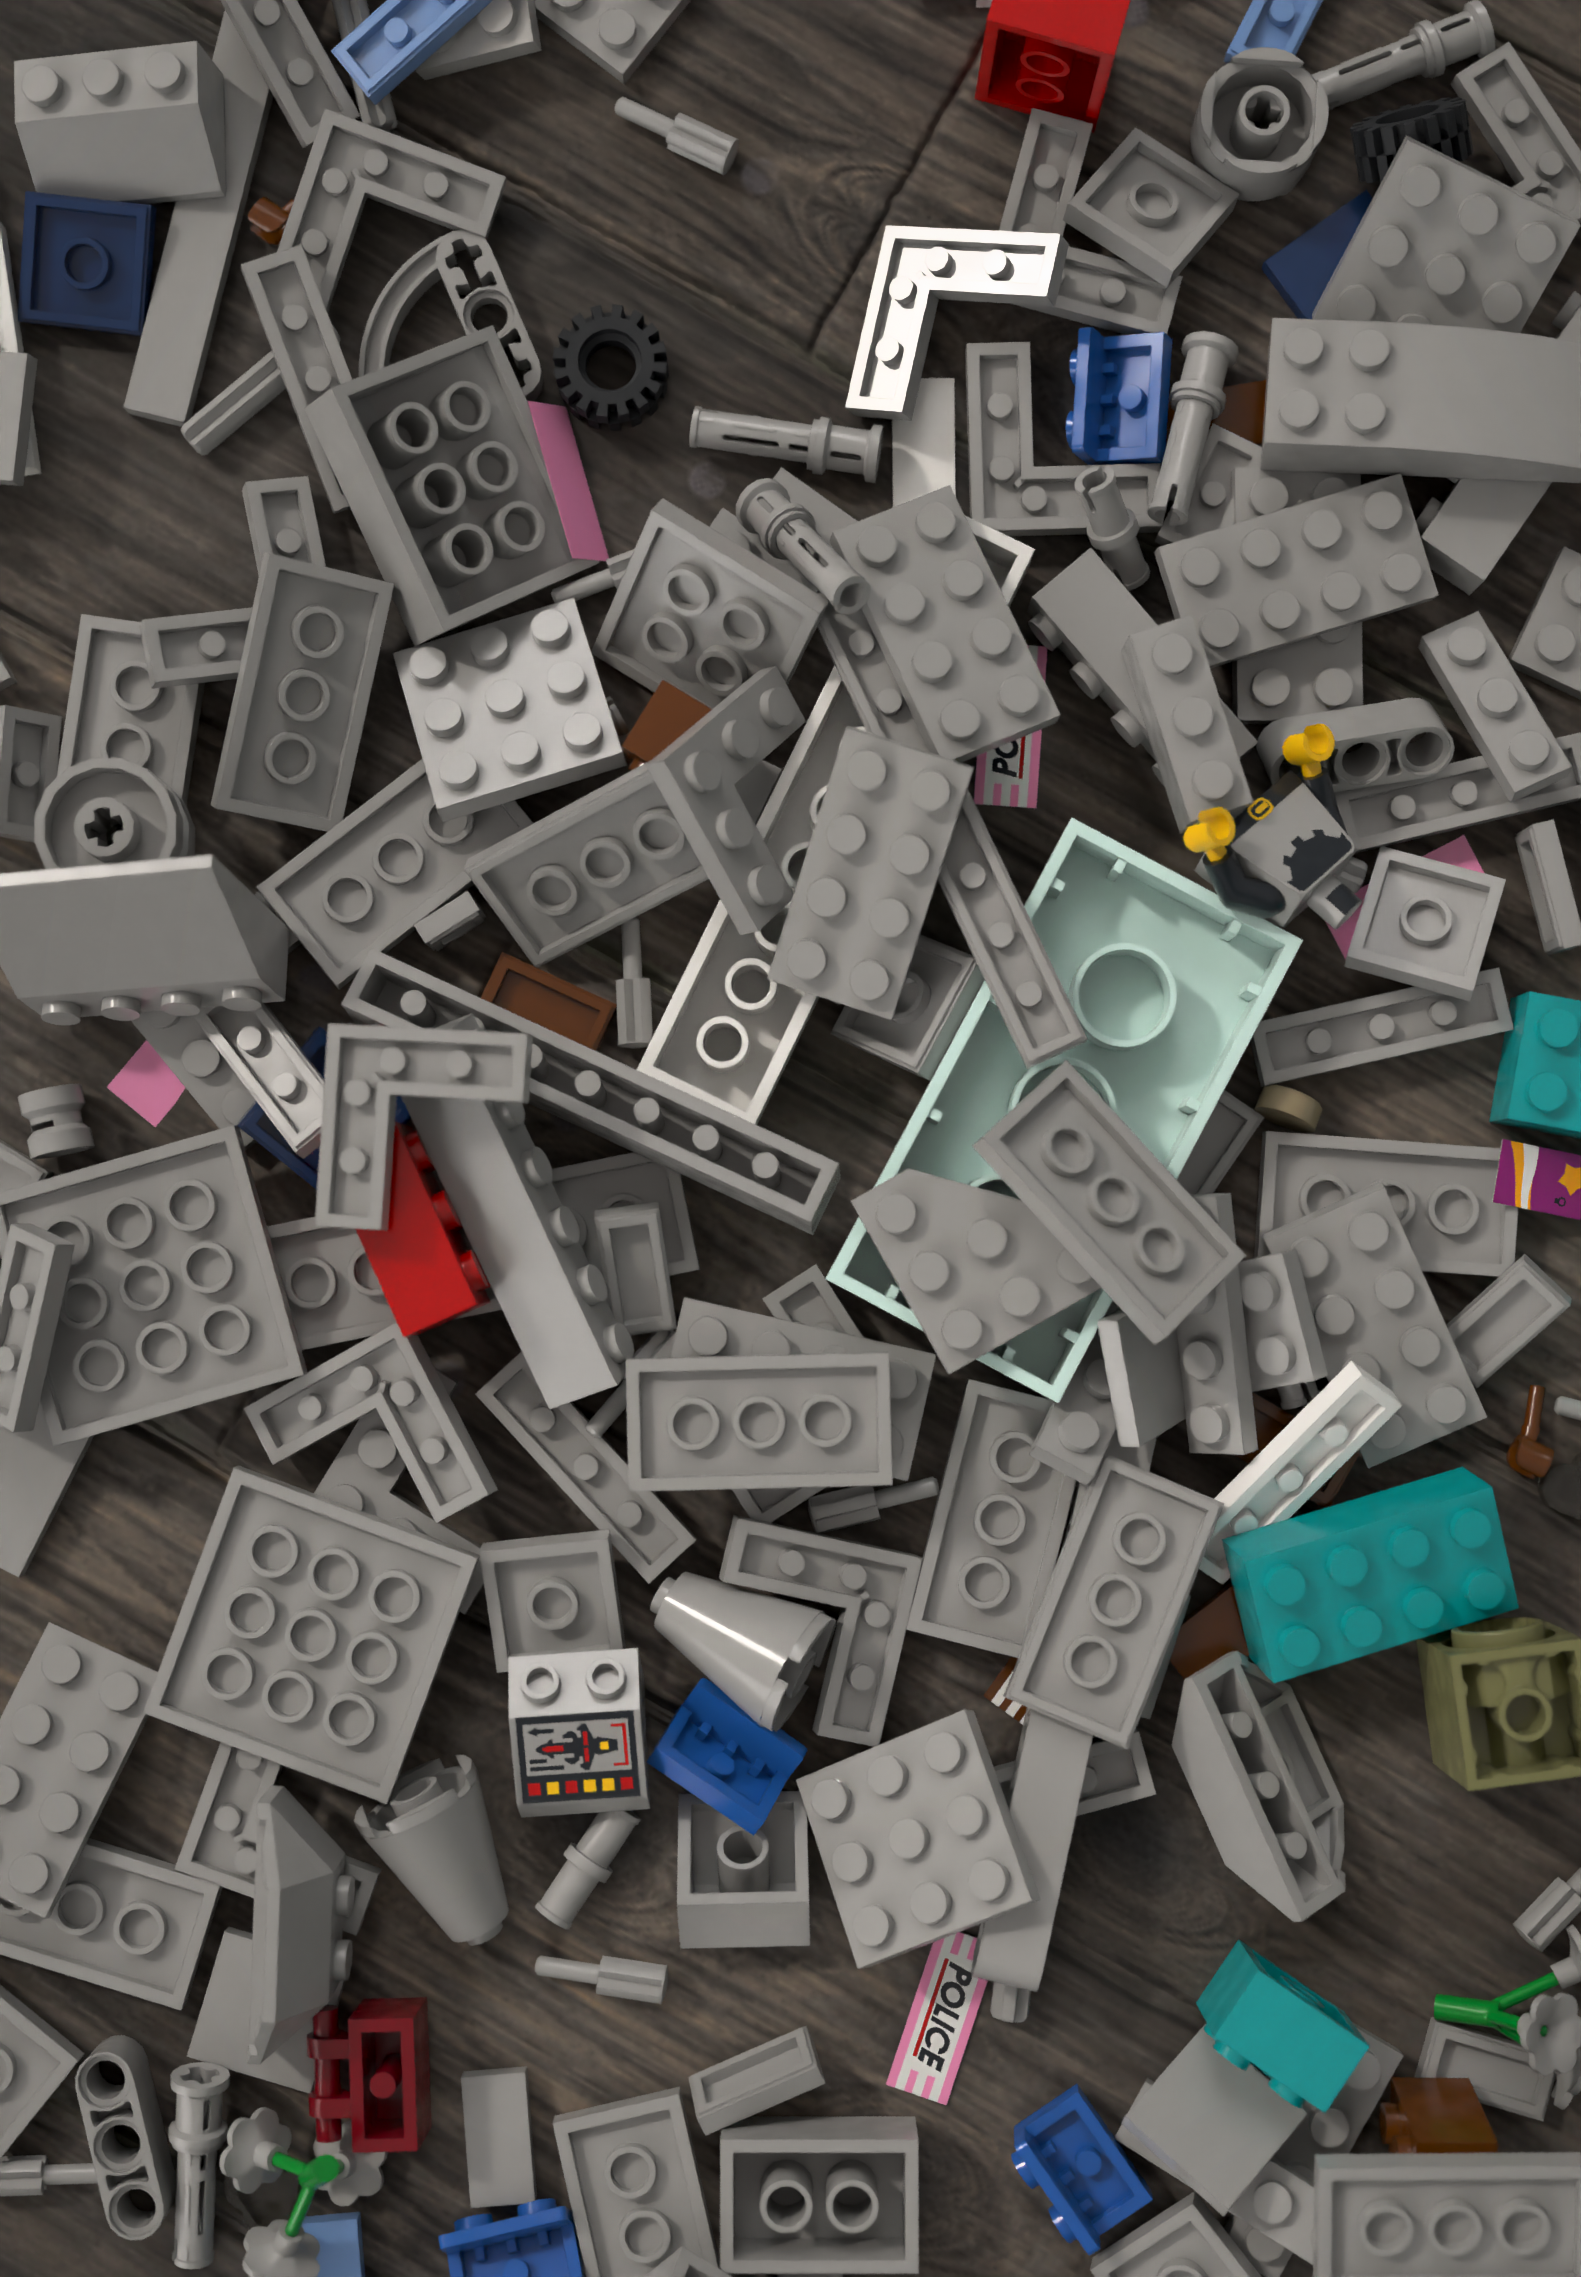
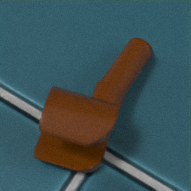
M267 197L260 198L248 214L249 221L253 223L250 230L267 243L279 245L294 199L289 200L281 208Z
M1530 1385L1524 1424L1521 1426L1520 1434L1514 1439L1506 1455L1508 1465L1513 1470L1530 1479L1545 1476L1554 1457L1553 1449L1536 1441L1541 1429L1540 1421L1546 1391L1545 1387L1539 1385Z

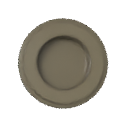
M1279 1085L1263 1087L1255 1106V1111L1266 1120L1284 1128L1303 1133L1315 1132L1323 1112L1320 1103L1312 1097Z

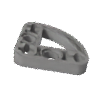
M461 229L452 231L419 250L393 275L379 295L370 313L360 348L359 377L389 366L394 342L406 316L421 296L442 279L466 335L478 331L472 323L477 309L487 304H496L505 309L508 314L507 323L502 330L497 332L503 349L509 346L517 368L520 371L531 369L523 375L525 386L521 389L527 402L535 401L542 392L544 384L540 361L486 239ZM461 250H467L471 257H478L474 261V265L482 287L475 289L473 292H471L463 270L460 267L452 268L457 264L455 254ZM492 282H495V283H496V286H489V285H490ZM461 295H467L464 299H460ZM516 339L521 341L520 343H513Z

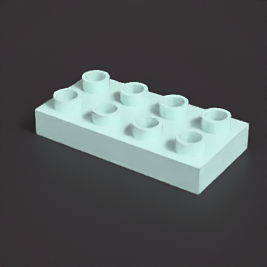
M1071 818L1026 900L1024 907L1082 1026L1087 1042L1027 1069L984 980L874 1187L909 1168L1020 1199L972 1146L1066 1060L1177 1180L1303 940L1262 918L1227 909L1221 903L1218 895ZM858 1216L825 1279L923 1331ZM1101 1288L976 1360L1059 1403L1098 1329V1320L1104 1318L1113 1299Z

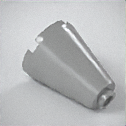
M690 1572L682 1573L677 1580L667 1577L657 1590L650 1606V1611L657 1614L654 1628L760 1727H765L775 1732L790 1718L805 1695L809 1686L804 1683L813 1666L820 1667L836 1627V1620L826 1615L824 1611Z
M455 1755L460 1766L444 1768L441 1759L438 1758L399 1775L390 1801L387 1804L378 1801L379 1804L368 1815L363 1805H361L356 1811L354 1823L361 1836L447 1936L454 1942L467 1941L469 1945L474 1946L492 1939L502 1930V1921L508 1915L509 1906L478 1771L471 1758L465 1755Z

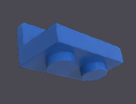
M1093 327L1079 328L1078 347L1072 351L1069 364L1071 380L1075 386L1074 411H1070L1066 419V438L1073 454L1086 464H1162L1166 449L1172 339L1165 332L1104 337Z
M701 1678L675 1712L646 1762L754 1836L767 1819L786 1781L803 1761L807 1748L781 1728L775 1732L774 1730L770 1731L765 1727H760L720 1688L708 1679Z
M1075 2084L1014 2126V2147L1016 2151L1011 2154V2158L1017 2171L1031 2189L1038 2185L1042 2187L1053 2203L1048 2208V2211L1060 2234L1068 2243H1072L1077 2239L1089 2256L1101 2249L1100 2235L1153 2200L1151 2189L1120 2144L1114 2139L1113 2134L1078 2084Z
M554 2198L540 2199L519 2205L517 2207L518 2217L493 2222L492 2214H478L465 2217L454 2222L455 2232L438 2236L440 2250L447 2254L450 2277H586L573 2213L566 2206L556 2207Z

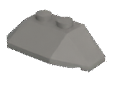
M1238 1651L1228 1652L1184 1679L1172 1748L1224 1864L1293 1922H1302L1346 1891L1345 1873L1341 1871L1345 1848L1344 1803L1291 1686L1286 1682L1273 1683L1256 1664L1249 1662L1248 1657Z
M271 1785L257 1802L247 2064H261L327 2005L340 1981H347L349 1979L352 1965V1941L342 1940L343 1916L351 1915L355 1896L354 1876L345 1875L346 1853L284 1786Z

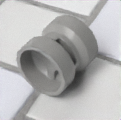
M82 1084L47 1087L18 1096L21 1116L29 1120L32 1134L27 1139L30 1159L37 1160L64 1156L95 1147L91 1127L84 1124L81 1109L86 1103Z

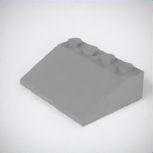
M493 325L332 387L304 408L384 581L394 584L392 598L414 646L467 624L600 563L596 560L574 559L571 556L528 402Z
M213 855L0 874V966L16 997L41 1015V1019L47 1023L75 1025L80 1022L81 1017L104 1016L112 1020L130 1021L138 1019L140 1012L163 1011L176 1016H192L200 1013L201 1008L224 1006L235 1011H254L260 1009L262 1003L285 1001L289 928Z

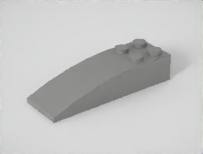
M1272 318L1260 470L1396 475L1401 473L1402 476L1581 483V342L1471 327L1405 322Z

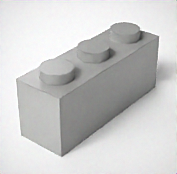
M1193 614L1129 634L1121 653L1180 834L1185 833L1189 826L1200 823L1198 821L1200 811L1223 807L1232 817L1238 816L1254 802Z

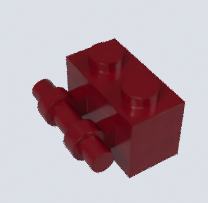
M427 1997L363 1999L348 2019V2032L339 2030L338 2006L325 2005L312 2017L313 2032L307 2034V2057L314 2059L315 2090L309 2093L308 2098L309 2116L316 2118V2141L320 2143L340 2141L342 2139V2118H351L352 2153L418 2151L432 2127ZM340 2059H349L350 2091L341 2088Z

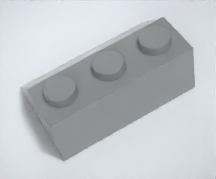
M197 41L14 61L15 125L36 192L136 204H154L226 196L224 75Z

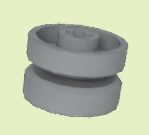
M90 758L66 768L46 787L35 812L34 842L46 870L195 856V826L185 802L165 782L157 778L148 769L122 758ZM123 827V830L113 833L116 829ZM112 833H113V843H114V844H111V836H112Z

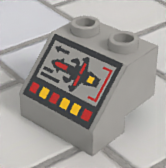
M638 1648L508 1657L509 1728L516 1803L521 1818L650 1809L649 1764L646 1762L648 1759V1744L646 1740L645 1687Z

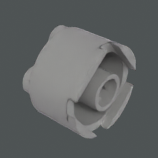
M1259 47L1244 50L1233 56L1230 62L1222 66L1217 72L1215 71L1208 80L1192 123L1190 145L1196 166L1240 194L1238 200L1264 201L1291 192L1308 170L1326 131L1329 105L1323 85L1319 79L1316 82L1312 75L1303 67L1304 62L1285 50ZM1254 122L1260 123V128L1255 127Z

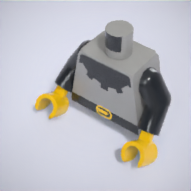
M1325 724L1306 726L1304 733L1290 735L1284 741L1282 746L1283 755L1292 765H1301L1302 771L1296 775L1290 770L1256 799L1250 807H1247L1234 819L1225 808L1215 807L1200 811L1198 814V821L1200 823L1189 826L1186 829L1183 838L1185 846L1196 853L1205 851L1194 871L1214 886L1221 903L1227 909L1259 917L1280 928H1284L1309 906L1336 930L1352 916L1362 903L1360 898L1338 880V877L1356 852L1354 841L1348 836L1339 812L1329 769L1321 767L1320 764L1321 761L1327 760L1332 755L1335 744L1333 733Z

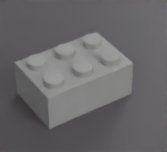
M750 2116L722 2128L720 2136V2270L727 2274H919V2140L915 2116Z

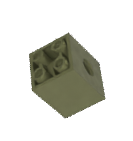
M1509 1617L1475 1621L1453 1628L1451 1631L1436 1633L1416 1640L1434 1765L1468 1791L1581 1776V1637L1543 1619Z

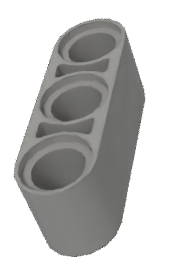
M1405 698L1282 718L1273 721L1263 729L1258 737L1256 747L1261 763L1273 786L1290 770L1296 775L1302 771L1301 765H1292L1289 762L1282 763L1285 759L1282 746L1287 737L1304 733L1306 726L1325 724L1333 733L1335 744L1332 755L1327 760L1321 761L1320 764L1321 767L1329 769L1334 792L1436 775L1447 767L1453 758L1455 748L1453 738L1434 707L1428 701L1421 698ZM1427 732L1420 740L1409 743L1416 735ZM1364 742L1356 751L1345 753L1352 745Z
M111 2036L103 2040L79 2066L75 2077V2087L106 2219L110 2228L118 2236L128 2240H142L151 2236L160 2227L174 2206L176 2175L148 2057L144 2048L135 2039L128 2036ZM109 2060L118 2064L124 2072L125 2084L113 2085L108 2083L101 2076L99 2062ZM126 2125L133 2128L140 2138V2147L128 2148L118 2142L114 2134V2126ZM141 2189L148 2192L155 2202V2210L143 2211L136 2208L129 2198V2190Z

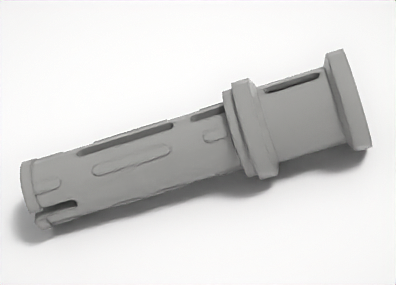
M1473 0L1464 5L1463 12L1433 24L1427 19L1420 21L1414 25V28L1410 29L1409 36L1344 61L1327 70L1314 73L1312 77L1316 82L1319 79L1327 94L1330 111L1337 106L1355 101L1419 74L1424 78L1430 77L1433 79L1444 74L1446 66L1473 55H1477L1482 59L1495 50L1493 26L1482 2Z
M1192 332L1186 335L1182 343V355L1186 358L1180 381L1172 385L1169 394L1171 408L1175 411L1152 501L1147 510L1148 516L1160 524H1163L1170 500H1173L1174 504L1169 526H1181L1187 523L1211 420L1217 418L1225 409L1227 399L1222 389L1227 369L1234 366L1239 351L1238 346L1231 339L1214 332Z
M695 406L690 426L689 446L692 448L703 447L751 456L807 463V470H812L813 474L822 475L826 469L861 474L864 475L865 482L875 483L881 456L884 426L874 424L870 430L833 425L830 417L823 416L820 419H814L811 425L755 415L750 416L703 409L701 406Z
M764 478L756 480L744 489L736 503V517L738 522L748 532L760 535L763 548L770 555L777 559L789 560L831 602L839 613L852 614L866 604L870 596V584L816 532V523L813 515L801 504L791 503L789 493L782 484L775 479ZM759 499H764L773 511L769 513L758 502ZM783 526L792 534V536L783 528Z
M209 2062L185 2064L174 2069L170 2075V2086L176 2093V2118L168 2127V2138L172 2148L177 2151L175 2231L172 2261H175L177 2267L183 2269L206 2267L215 2258L213 2243L217 2150L223 2146L227 2139L228 2126L227 2122L222 2119L223 2092L230 2085V2073L224 2066Z

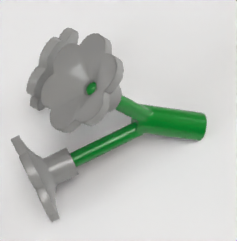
M1573 1924L1565 1927L1570 1940V1956L1550 1965L1552 1972L1491 2001L1437 1994L1434 2002L1435 2020L1493 2027L1522 2045L1529 2052V2064L1535 2073L1544 2076L1550 2075L1552 2072L1557 2074V2081L1553 2087L1551 2097L1554 2098V2105L1561 2110H1564L1571 2102L1573 2096L1581 2091V2017L1577 2016L1578 2004L1576 1999L1572 1995L1563 1992L1557 1993L1553 1997L1541 1994L1532 2002L1530 2013H1524L1520 2017L1503 2011L1557 1985H1560L1561 1989L1564 1990L1581 1982V1935Z
M261 2107L252 2114L250 2119L240 2117L231 2124L227 2133L229 2146L221 2154L219 2167L224 2175L233 2178L236 2190L245 2194L253 2193L262 2183L275 2182L283 2170L298 2175L299 2184L302 2186L289 2221L276 2219L268 2227L255 2226L248 2230L243 2241L247 2253L242 2265L244 2271L250 2277H317L320 2266L316 2258L320 2251V2245L313 2235L304 2233L302 2227L316 2190H328V2194L334 2204L349 2206L355 2203L359 2196H371L381 2189L384 2183L381 2166L387 2159L388 2152L352 2153L351 2120L342 2124V2139L340 2141L320 2143L315 2139L313 2150L316 2158L309 2163L288 2155L287 2150L291 2144L292 2134L286 2125L279 2123L278 2115L274 2110Z

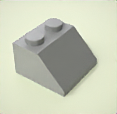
M781 1791L767 1819L754 1836L695 1795L679 1794L677 1913L680 1949L810 1946L807 1813L800 1791Z

